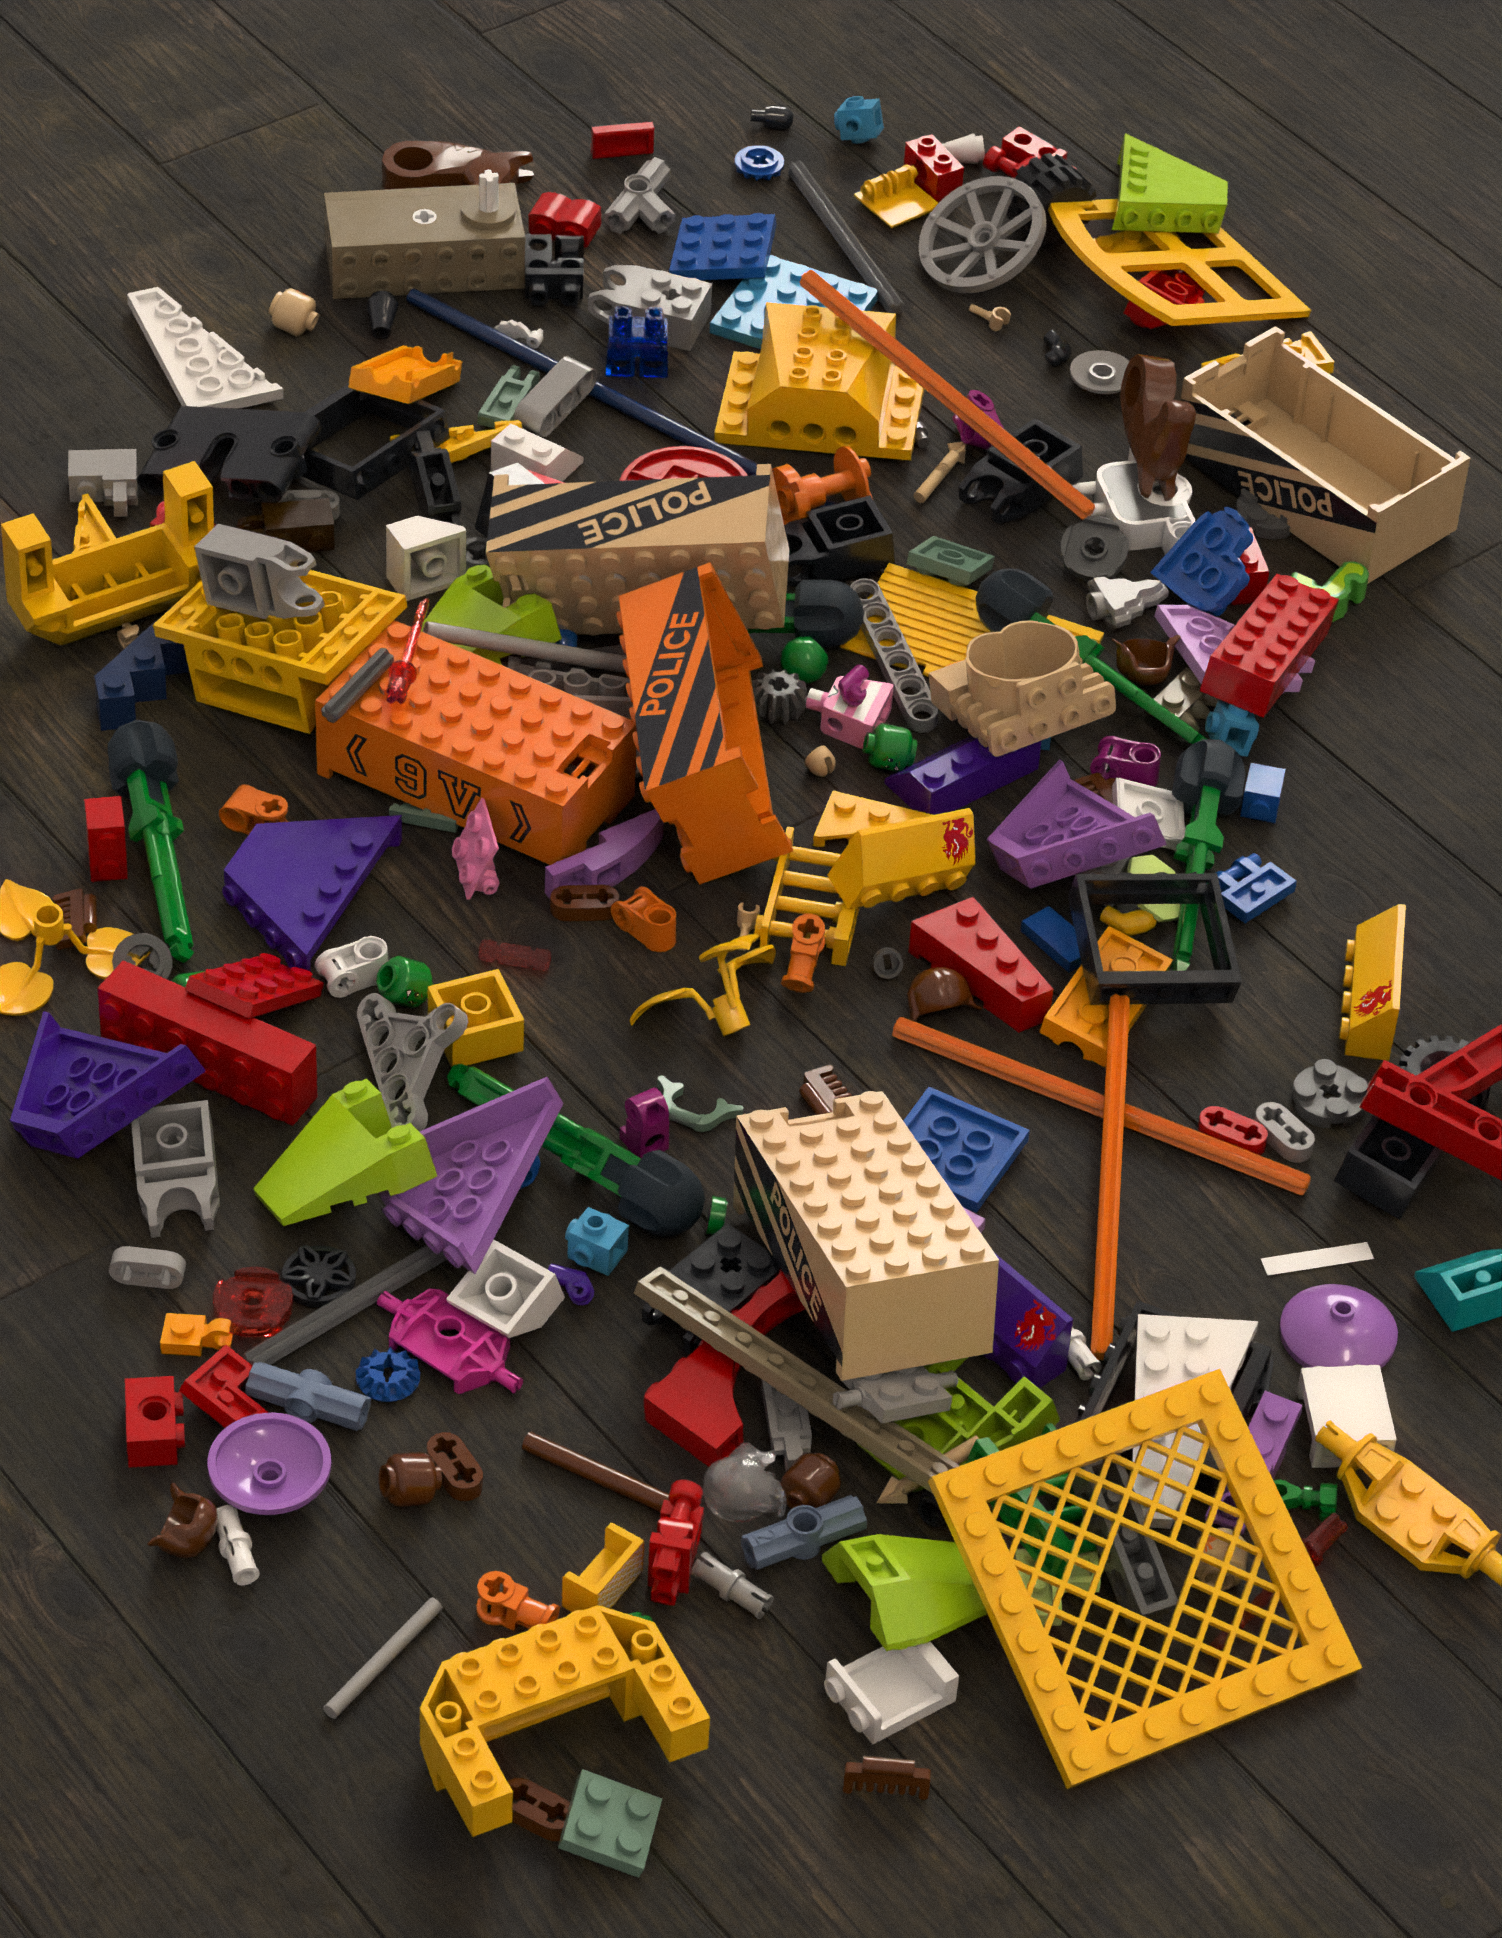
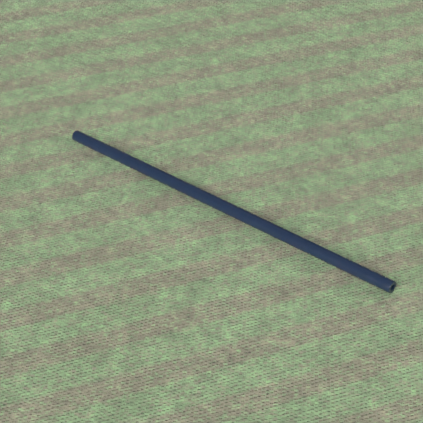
M415 288L410 290L407 295V302L546 374L558 363L557 360ZM596 381L593 389L588 394L687 446L705 448L723 454L741 466L748 476L756 475L758 463L598 381ZM826 498V502L823 506L813 508L812 510L834 505L837 503Z

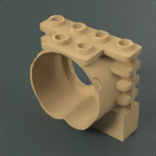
M1019 621L1007 625L1000 632L981 634L969 642L966 653L967 658L965 660L929 673L931 702L951 721L958 719V723L963 728H968L969 734L974 738H978L980 744L984 747H989V752L995 757L1113 714L1116 710L1114 686L1110 682H1104L1103 676L1097 672L1094 673L1093 668L1089 664H1083L1082 658L1079 657L1078 642L1075 636L1061 626L1038 621Z

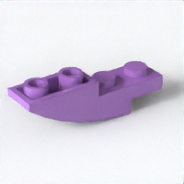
M656 809L599 832V845L545 867V894L550 899L551 892L559 886L609 885L613 887L635 872L652 855L663 838L664 823Z
M1264 1391L1248 1428L1274 1480L1286 1454L1288 1441L1301 1415L1302 1404ZM1226 1486L1221 1501L1237 1508ZM1209 1506V1509L1205 1515V1520L1207 1519L1211 1506ZM1218 1509L1213 1523L1234 1530L1237 1517ZM1243 1524L1241 1534H1244L1247 1529L1245 1524Z

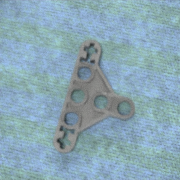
M371 993L359 1004L357 1019L391 1126L393 1128L411 1123L420 1132L425 1129L428 1122V1113L424 1104L426 1092L444 1049L465 1032L468 1025V1016L464 1011L451 1003H444L438 1006L425 1017L396 1013L392 1002L378 993ZM454 1015L451 1025L444 1029L447 1019ZM389 1031L387 1039L379 1046L380 1039ZM426 1036L422 1047L415 1051L418 1042ZM397 1058L394 1068L387 1073L388 1066ZM405 1085L403 1094L395 1100L398 1090Z

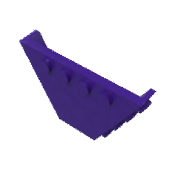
M402 815L256 824L224 869L223 896L230 906H235L243 914L250 927H255L264 936L268 946L276 949L285 958L290 968L299 967L311 972L310 960L386 848L397 847L402 842Z
M43 1011L10 1122L30 1146L78 1159L203 1074L206 1070L186 1045L180 1044L170 1052L164 1053L62 1028L49 1012Z

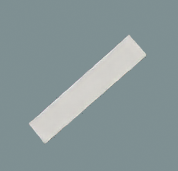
M1364 1242L1261 1258L1267 1275L1370 1260L1374 1259L1368 1243Z

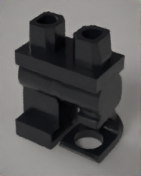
M525 234V299H530L532 305H545L548 303V299H561V303L565 306H576L579 299H583L584 236L555 235V260H552V235ZM533 244H542L545 245L546 248L541 251L532 250L530 246Z

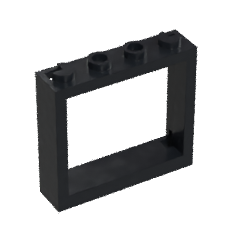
M348 383L305 411V413L315 416L322 426V430L312 448L367 412L409 430L353 467L310 449L309 453L304 455L308 468L301 477L358 500L410 465V454L416 451L413 441L414 437H416V432L429 430L434 448L450 439L446 410L422 400L406 404L366 392H359L358 390L348 388Z
M1124 872L1120 874H1076L1068 894V900L1090 1005H1109L1110 997L1114 994L1120 996L1127 995L1130 999V1004L1233 1003L1242 981L1217 873L1167 874L1165 872H1158L1154 874H1132ZM1200 904L1214 970L1103 971L1090 905Z
M1137 1300L1130 1316L1122 1317L1117 1335L1120 1337L1116 1344H1109L1103 1359L1105 1369L1102 1375L1098 1373L1094 1375L1088 1391V1396H1091L1087 1406L1083 1404L1079 1406L1078 1416L1074 1423L1107 1410L1137 1346L1138 1314L1183 1316ZM1255 1341L1250 1342L1246 1351L1241 1369H1239L1243 1373L1233 1393V1397L1245 1421L1269 1371L1272 1347ZM1133 1448L1121 1452L1120 1456L1132 1461ZM1208 1448L1203 1464L1219 1471ZM1200 1472L1195 1487L1213 1493L1219 1480Z

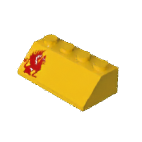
M970 808L857 830L827 876L848 909L862 906L870 908L878 903L890 900L898 902L909 896L919 894L926 896L942 889H957L966 882V876L975 865L973 812Z
M1398 904L1357 925L1354 940L1347 939L1345 961L1351 962V966L1345 965L1343 987H1348L1349 991L1343 992L1341 1013H1346L1347 1018L1342 1017L1339 1039L1346 1040L1345 1055L1386 1061L1390 1059L1400 1009L1406 905Z

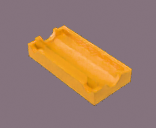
M403 345L352 366L348 388L410 404L460 381L463 361L453 359L454 352L442 354L438 362H431L424 357L422 347L415 346L411 348Z
M1110 926L1107 927L1097 941L1103 971H1169L1173 959ZM1082 964L1044 1017L1039 1033L1049 1037L1057 1045L1064 1041L1076 1044L1083 1052V1059L1092 1060L1105 1067L1109 1005H1090ZM1130 1004L1129 1031L1147 1004Z

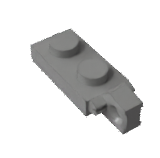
M762 1380L761 1389L771 1448H773L774 1455H784V1465L787 1471L803 1453H811L812 1432L808 1410L788 1396L779 1393L773 1386Z

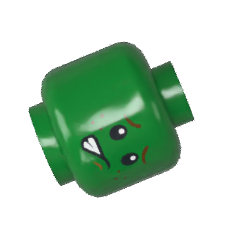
M881 723L876 726L873 733H866L862 751L868 754V762L871 767L896 773L905 769L906 766L913 764L917 750V740L912 739V733L907 728Z
M403 956L393 957L380 967L376 978L381 996L393 1004L410 1009L419 1007L428 998V986L433 985L431 971L425 963Z

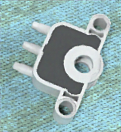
M1129 449L1128 461L1113 462L1101 466L1097 471L1096 481L1072 485L1084 496L1094 494L1095 509L1091 516H1102L1113 520L1119 526V530L1123 532L1124 536L1126 535L1128 550L1162 547L1166 555L1195 522L1188 506L1192 497V487L1183 476L1177 474L1175 482L1177 493L1170 501H1165L1158 481H1154L1149 498L1141 495L1137 463L1131 449Z

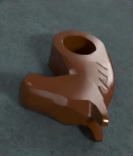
M402 141L393 144L384 151L382 158V186L387 190L479 185V174H485V170L498 173V184L515 183L516 186L519 183L532 180L533 171L519 169V167L533 162V156L530 152L526 151L493 153L485 149L445 141Z
M1137 354L1130 359L1121 384L1120 401L1125 433L1137 463L1141 495L1149 498L1154 481H1158L1165 501H1170L1175 495L1177 471L1185 461L1188 443L1196 420V411L1190 403L1174 400L1177 375L1174 363L1171 360Z

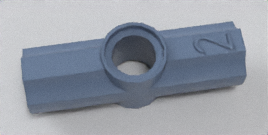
M255 1362L249 1372L248 1381L245 1386L246 1395L282 1406L288 1415L298 1417L308 1423H312L316 1418L356 1431L362 1430L371 1407V1397L334 1386L326 1375L313 1369H306L297 1374L266 1363Z
M850 1495L818 1508L808 1505L796 1506L787 1514V1519L741 1536V1546L747 1563L751 1569L755 1568L756 1570L790 1557L802 1560L811 1559L820 1552L822 1545L866 1529L867 1519L864 1514L863 1505L857 1496L852 1497Z

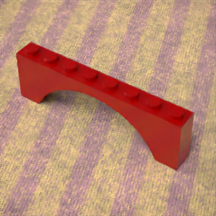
M780 1269L777 1277L767 1286L762 1285L759 1287L746 1305L740 1310H734L731 1314L765 1336L776 1325L790 1316L805 1310V1307ZM702 1340L698 1348L687 1358L683 1357L676 1362L672 1371L663 1380L653 1383L647 1389L644 1395L645 1421L717 1473L744 1448L743 1423L733 1399L735 1382L742 1366Z

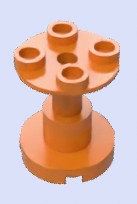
M849 446L837 449L834 456L835 474L822 478L815 473L800 477L797 471L788 464L772 469L774 471L773 476L784 525L791 521L806 518L807 511L823 506L826 502V497L838 493L842 494L845 501L869 495L872 497L867 479L871 475L870 465L865 458L859 459Z

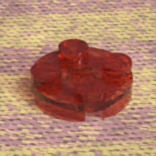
M244 1267L234 1271V1277L229 1278L225 1282L223 1278L217 1283L213 1292L214 1315L216 1319L224 1318L231 1320L229 1334L243 1337L265 1336L270 1338L282 1331L283 1325L291 1317L293 1310L292 1289L288 1282L286 1286L283 1281L279 1280V1274L271 1269ZM251 1298H257L259 1304L250 1306L245 1303H249Z

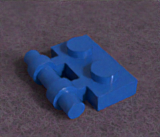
M1256 853L1248 857L1241 856L1232 862L1231 868L1228 870L1216 872L1225 909L1244 923H1247L1295 892L1297 881L1272 862L1260 868L1259 866L1262 864V861Z

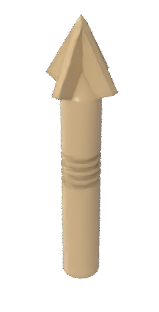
M963 442L947 444L949 448L947 455L913 494L917 502L924 503L957 462L964 464L967 444Z
M975 1435L943 1455L960 1464L967 1460L975 1440L979 1438ZM891 1476L876 1503H908L907 1494L921 1487V1485L909 1480L907 1477L898 1480Z

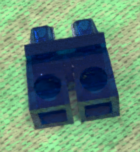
M628 306L615 307L613 316H609L605 376L634 377L635 357H639V377L668 378V317H664L661 307L645 309V317H632V309ZM612 360H629L630 363L625 367H617L613 365ZM662 361L663 363L657 368H649L644 362Z

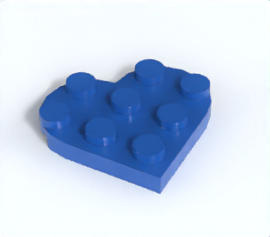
M1224 507V511H1218L1214 514H1211L1209 511L1205 512L1190 526L1150 573L1188 605L1210 613L1213 616H1219L1250 581V576L1246 573L1245 565L1240 559L1244 550L1252 544L1254 539L1253 534L1249 531V524L1240 513L1229 507Z

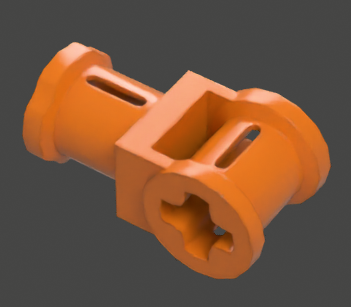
M805 913L797 917L792 925L793 941L790 950V962L787 975H784L781 979L782 986L800 993L813 991L814 982L812 981L814 967L816 968L819 954L825 947V925L823 920L817 915ZM807 932L814 933L811 935L810 939L803 938L806 937Z
M490 1571L479 1579L477 1592L480 1598L476 1604V1611L480 1620L486 1624L493 1626L502 1625L515 1631L518 1624L530 1629L538 1624L553 1622L559 1616L560 1606L554 1603L548 1606L528 1597L529 1588L515 1583L504 1572ZM500 1583L503 1584V1592H500ZM488 1604L491 1605V1613H488Z

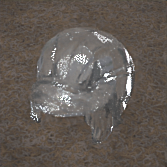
M747 1442L735 1448L727 1458L714 1462L707 1469L703 1482V1495L708 1508L715 1515L730 1522H749L770 1512L776 1513L778 1518H783L786 1513L785 1492L781 1483L775 1479L774 1473L770 1471L764 1472L765 1468L775 1461L776 1454L774 1450L762 1452L750 1442Z

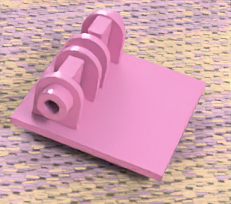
M481 798L475 810L469 813L460 837L455 839L452 846V856L456 860L459 870V881L463 885L467 900L471 899L475 891H481L487 895L494 894L499 886V879L493 862L499 847L484 798Z

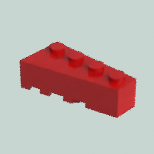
M974 897L911 921L908 949L911 955L917 959L920 957L925 958L931 963V968L947 967L961 974L967 980L971 995L981 999L984 1002L983 1007L1018 1033L1043 1023L1044 1017L1051 1009L1054 989Z

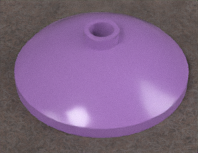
M1323 1284L1299 1292L1286 1304L1280 1319L1281 1341L1290 1356L1304 1368L1315 1366L1380 1365L1381 1369L1392 1358L1398 1340L1397 1325L1388 1308L1373 1295L1347 1285Z
M259 1413L233 1422L215 1438L208 1454V1476L217 1494L233 1507L259 1515L283 1514L305 1506L321 1493L331 1473V1453L323 1435L305 1420L283 1413Z

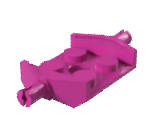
M429 1288L412 1300L407 1298L404 1302L391 1295L388 1291H384L379 1296L377 1305L395 1315L389 1333V1347L391 1346L393 1351L398 1346L403 1347L454 1381V1392L457 1394L487 1385L491 1381L498 1382L512 1393H516L521 1388L523 1379L505 1368V1361L510 1350V1338L449 1304L446 1300L449 1296L447 1293L439 1289ZM453 1329L459 1332V1334L451 1337L440 1333L443 1330L450 1331Z

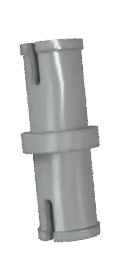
M708 1552L700 1555L703 1562L699 1559L696 1560L691 1571L692 1575L697 1576L720 1592L719 1596L725 1601L733 1600L754 1614L756 1618L761 1619L765 1615L762 1609L768 1611L774 1600L771 1594H767L746 1580L745 1573L739 1569L731 1570Z

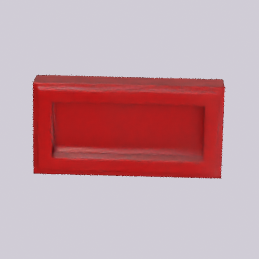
M653 122L591 128V155L593 159L654 153Z

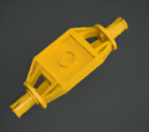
M1332 1420L1326 1422L1327 1428L1323 1426L1319 1430L1315 1441L1342 1460L1337 1472V1478L1343 1481L1355 1517L1361 1524L1419 1570L1460 1574L1465 1579L1470 1577L1475 1571L1481 1570L1502 1587V1556L1495 1551L1501 1535L1496 1530L1491 1532L1471 1508L1410 1460L1378 1444L1377 1437L1373 1433L1367 1434L1357 1442L1336 1426ZM1361 1468L1373 1480L1368 1489L1365 1488L1355 1473L1357 1469ZM1451 1543H1454L1469 1552L1470 1556L1466 1559L1444 1551Z

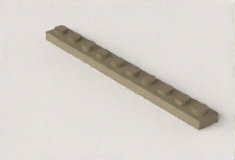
M661 1266L638 1281L634 1294L646 1301L652 1308L661 1311L679 1323L682 1328L692 1332L710 1344L715 1350L722 1352L743 1366L745 1370L773 1386L779 1393L788 1396L806 1408L812 1415L819 1417L840 1431L842 1435L852 1439L873 1453L876 1458L885 1461L903 1473L909 1480L918 1483L931 1493L933 1492L928 1480L932 1476L960 1466L894 1421L881 1424L871 1412L858 1406L837 1409L833 1403L834 1393L847 1390Z

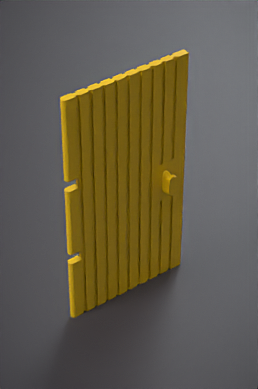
M888 563L880 580L877 582L917 665L925 666L924 676L929 677V673L941 669L950 663L965 660L967 658L966 653L969 642L981 634L991 632L980 621L976 609V595L978 591L957 586L892 563ZM872 615L867 619L870 622L879 623L884 620V617ZM1052 615L1047 616V619L1067 629L1074 636L1087 635L1099 644L1104 637V632ZM861 627L855 637L847 643L840 645L842 649L876 660ZM883 639L879 644L889 647L895 645L896 642L892 639ZM904 663L892 664L893 666L902 669H906L908 667Z

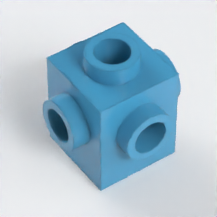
M853 96L847 98L834 115L835 128L840 130L841 140L863 143L867 142L870 138L878 137L884 129L880 99L864 100L862 96Z
M1218 700L1214 712H1210L1207 716L1205 730L1208 732L1210 739L1222 740L1236 750L1239 755L1248 757L1252 744L1258 735L1259 723L1256 721L1253 713Z
M587 1207L579 1219L575 1218L570 1222L566 1230L565 1239L568 1241L567 1258L581 1266L589 1267L609 1276L628 1251L629 1225L614 1219L609 1214Z

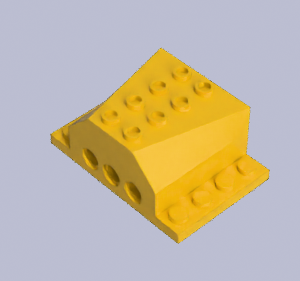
M766 302L760 354L735 351L733 353L715 428V442L833 454L840 447L849 446L857 456L911 461L925 389L899 367L895 366L893 362L828 308L816 305L803 306ZM863 311L895 338L896 314Z
M310 570L307 576L299 577L303 583L320 594L325 606L314 616L283 619L269 615L266 619L207 605L201 580L153 624L155 637L184 645L197 702L311 734L316 725L315 700L407 608L406 596ZM314 602L296 603V605L306 607Z

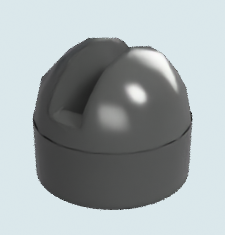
M884 947L874 955L873 967L880 977L891 979L898 976L902 971L903 960L897 950ZM883 955H890L892 969L885 970Z

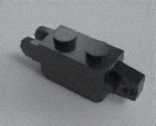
M429 430L416 432V437L413 440L416 451L410 454L409 471L421 517L461 526L459 518L462 510L461 499L449 453L446 449L434 448Z

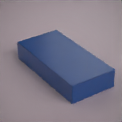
M1048 906L1022 920L1021 932L1068 973L1081 966L1075 929L1054 909Z

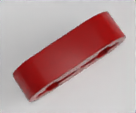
M1219 1106L1207 1107L1199 1116L1198 1132L1258 1155L1264 1153L1268 1132L1261 1123Z

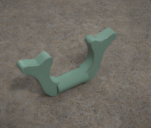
M658 1076L657 1087L661 1090L667 1102L669 1121L671 1120L690 1127L698 1132L712 1130L725 1120L736 1118L737 1115H743V1106L728 1104L723 1098L717 1099L715 1110L706 1115H698L677 1107L673 1101L683 1095L684 1084L672 1083L664 1076Z

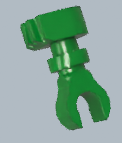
M1273 1480L1280 1495H1283L1281 1498L1287 1510L1297 1508L1300 1505L1303 1506V1510H1311L1312 1506L1319 1507L1320 1521L1335 1523L1337 1484L1321 1483L1320 1491L1313 1490V1486L1304 1485V1489H1301L1285 1480Z

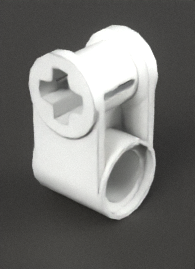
M368 936L338 948L328 949L319 955L315 961V968L318 974L326 978L330 994L341 998L361 989L377 985L378 971L388 961L386 942L379 937Z

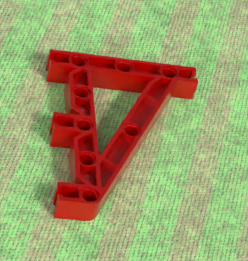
M1502 1024L1417 1076L1383 1060L1370 1080L1366 1089L1368 1092L1362 1099L1359 1108L1502 1180V1120L1466 1102L1502 1080Z

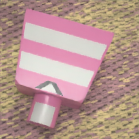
M844 676L836 678L829 693L811 688L806 700V709L821 712L820 730L828 736L860 749L863 748L866 733H873L877 725L885 723L891 712L894 684L865 680L860 688L862 691L866 689L867 694L862 704L858 706L848 705L842 699L838 683Z

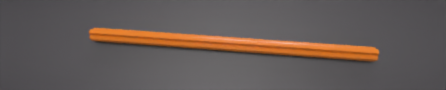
M809 270L801 276L802 278L799 282L801 287L1076 516L1084 520L1093 514L1095 509L1093 502L816 272Z
M1118 994L1110 997L1091 1334V1352L1096 1359L1102 1361L1109 1344L1113 1343L1130 1012L1129 997Z
M899 1017L893 1027V1036L897 1039L1103 1119V1094L905 1017ZM1125 1103V1128L1300 1196L1304 1195L1309 1188L1311 1176L1307 1173Z

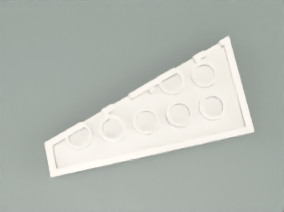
M159 287L127 293L128 305L182 407L240 409L283 399V388L277 383L271 384L265 379L264 372L259 368L252 369L244 362L243 355L214 332L208 333L204 330L200 320L196 317H188L182 312V306Z
M1138 1314L1134 1400L1217 1369H1221L1231 1390L1236 1374L1244 1362L1250 1342L1253 1341L1257 1332L1258 1321ZM1198 1424L1188 1427L1201 1433ZM1176 1432L1153 1440V1442L1170 1449ZM1182 1435L1177 1452L1197 1460L1202 1443ZM1140 1446L1133 1448L1132 1462H1135ZM1147 1448L1141 1466L1161 1474L1167 1457ZM1173 1460L1168 1478L1188 1486L1193 1468ZM1138 1474L1133 1488L1135 1493L1152 1500L1158 1482ZM1164 1486L1158 1503L1179 1511L1184 1494ZM1140 1504L1146 1517L1149 1508ZM1155 1511L1150 1527L1171 1529L1175 1519Z

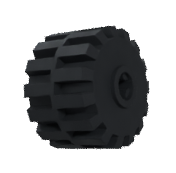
M1051 153L1043 154L1041 159L1036 156L1029 160V164L1026 167L1022 165L1017 170L1018 174L1014 179L1027 184L1041 201L1046 214V231L1040 247L1053 248L1060 242L1062 244L1066 242L1051 219L1048 211L1050 203L1092 201L1096 197V191L1092 184L1062 156L1058 154L1053 156ZM1014 194L1006 213L1007 218L1011 221L1030 208L1029 204L1023 198ZM1032 220L1019 228L1027 237ZM1081 220V221H1082V223H1083V225H1084V224H1088V222H1089L1090 220Z

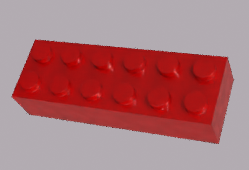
M1276 574L1210 656L1199 691L1264 718L1328 634L1339 599L1331 596L1326 590L1311 588L1301 584L1292 576Z
M124 960L98 987L101 1037L164 1053L170 1052L180 1044L186 1045L206 1070L203 1074L192 1080L193 1082L292 1126L316 1100L317 1057L315 1044L254 1017L250 1019L186 991V987Z

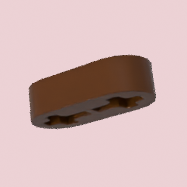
M609 885L559 886L551 892L550 912L552 916L561 921L610 920L613 918L611 915V905L619 901L620 896L618 891Z
M441 1432L432 1436L427 1442V1454L432 1458L435 1466L440 1467L442 1485L452 1498L459 1501H470L477 1498L483 1490V1471L463 1441L457 1435L450 1432ZM445 1453H452V1460ZM458 1473L461 1474L464 1480L458 1481Z
M513 1778L508 1780L507 1782L513 1791V1799L518 1800L521 1796L526 1797V1801L520 1800L517 1804L513 1803L512 1822L546 1840L560 1841L570 1802L528 1779ZM558 1815L563 1816V1821L557 1819L554 1823L548 1822V1817L554 1819Z

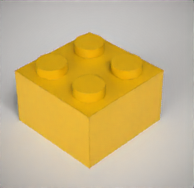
M499 969L428 986V1014L444 1003H451L464 1011L468 1016V1025L465 1032L444 1049L451 1067L457 1064L471 1065L524 1051V1018ZM454 1015L447 1019L444 1029L451 1025Z

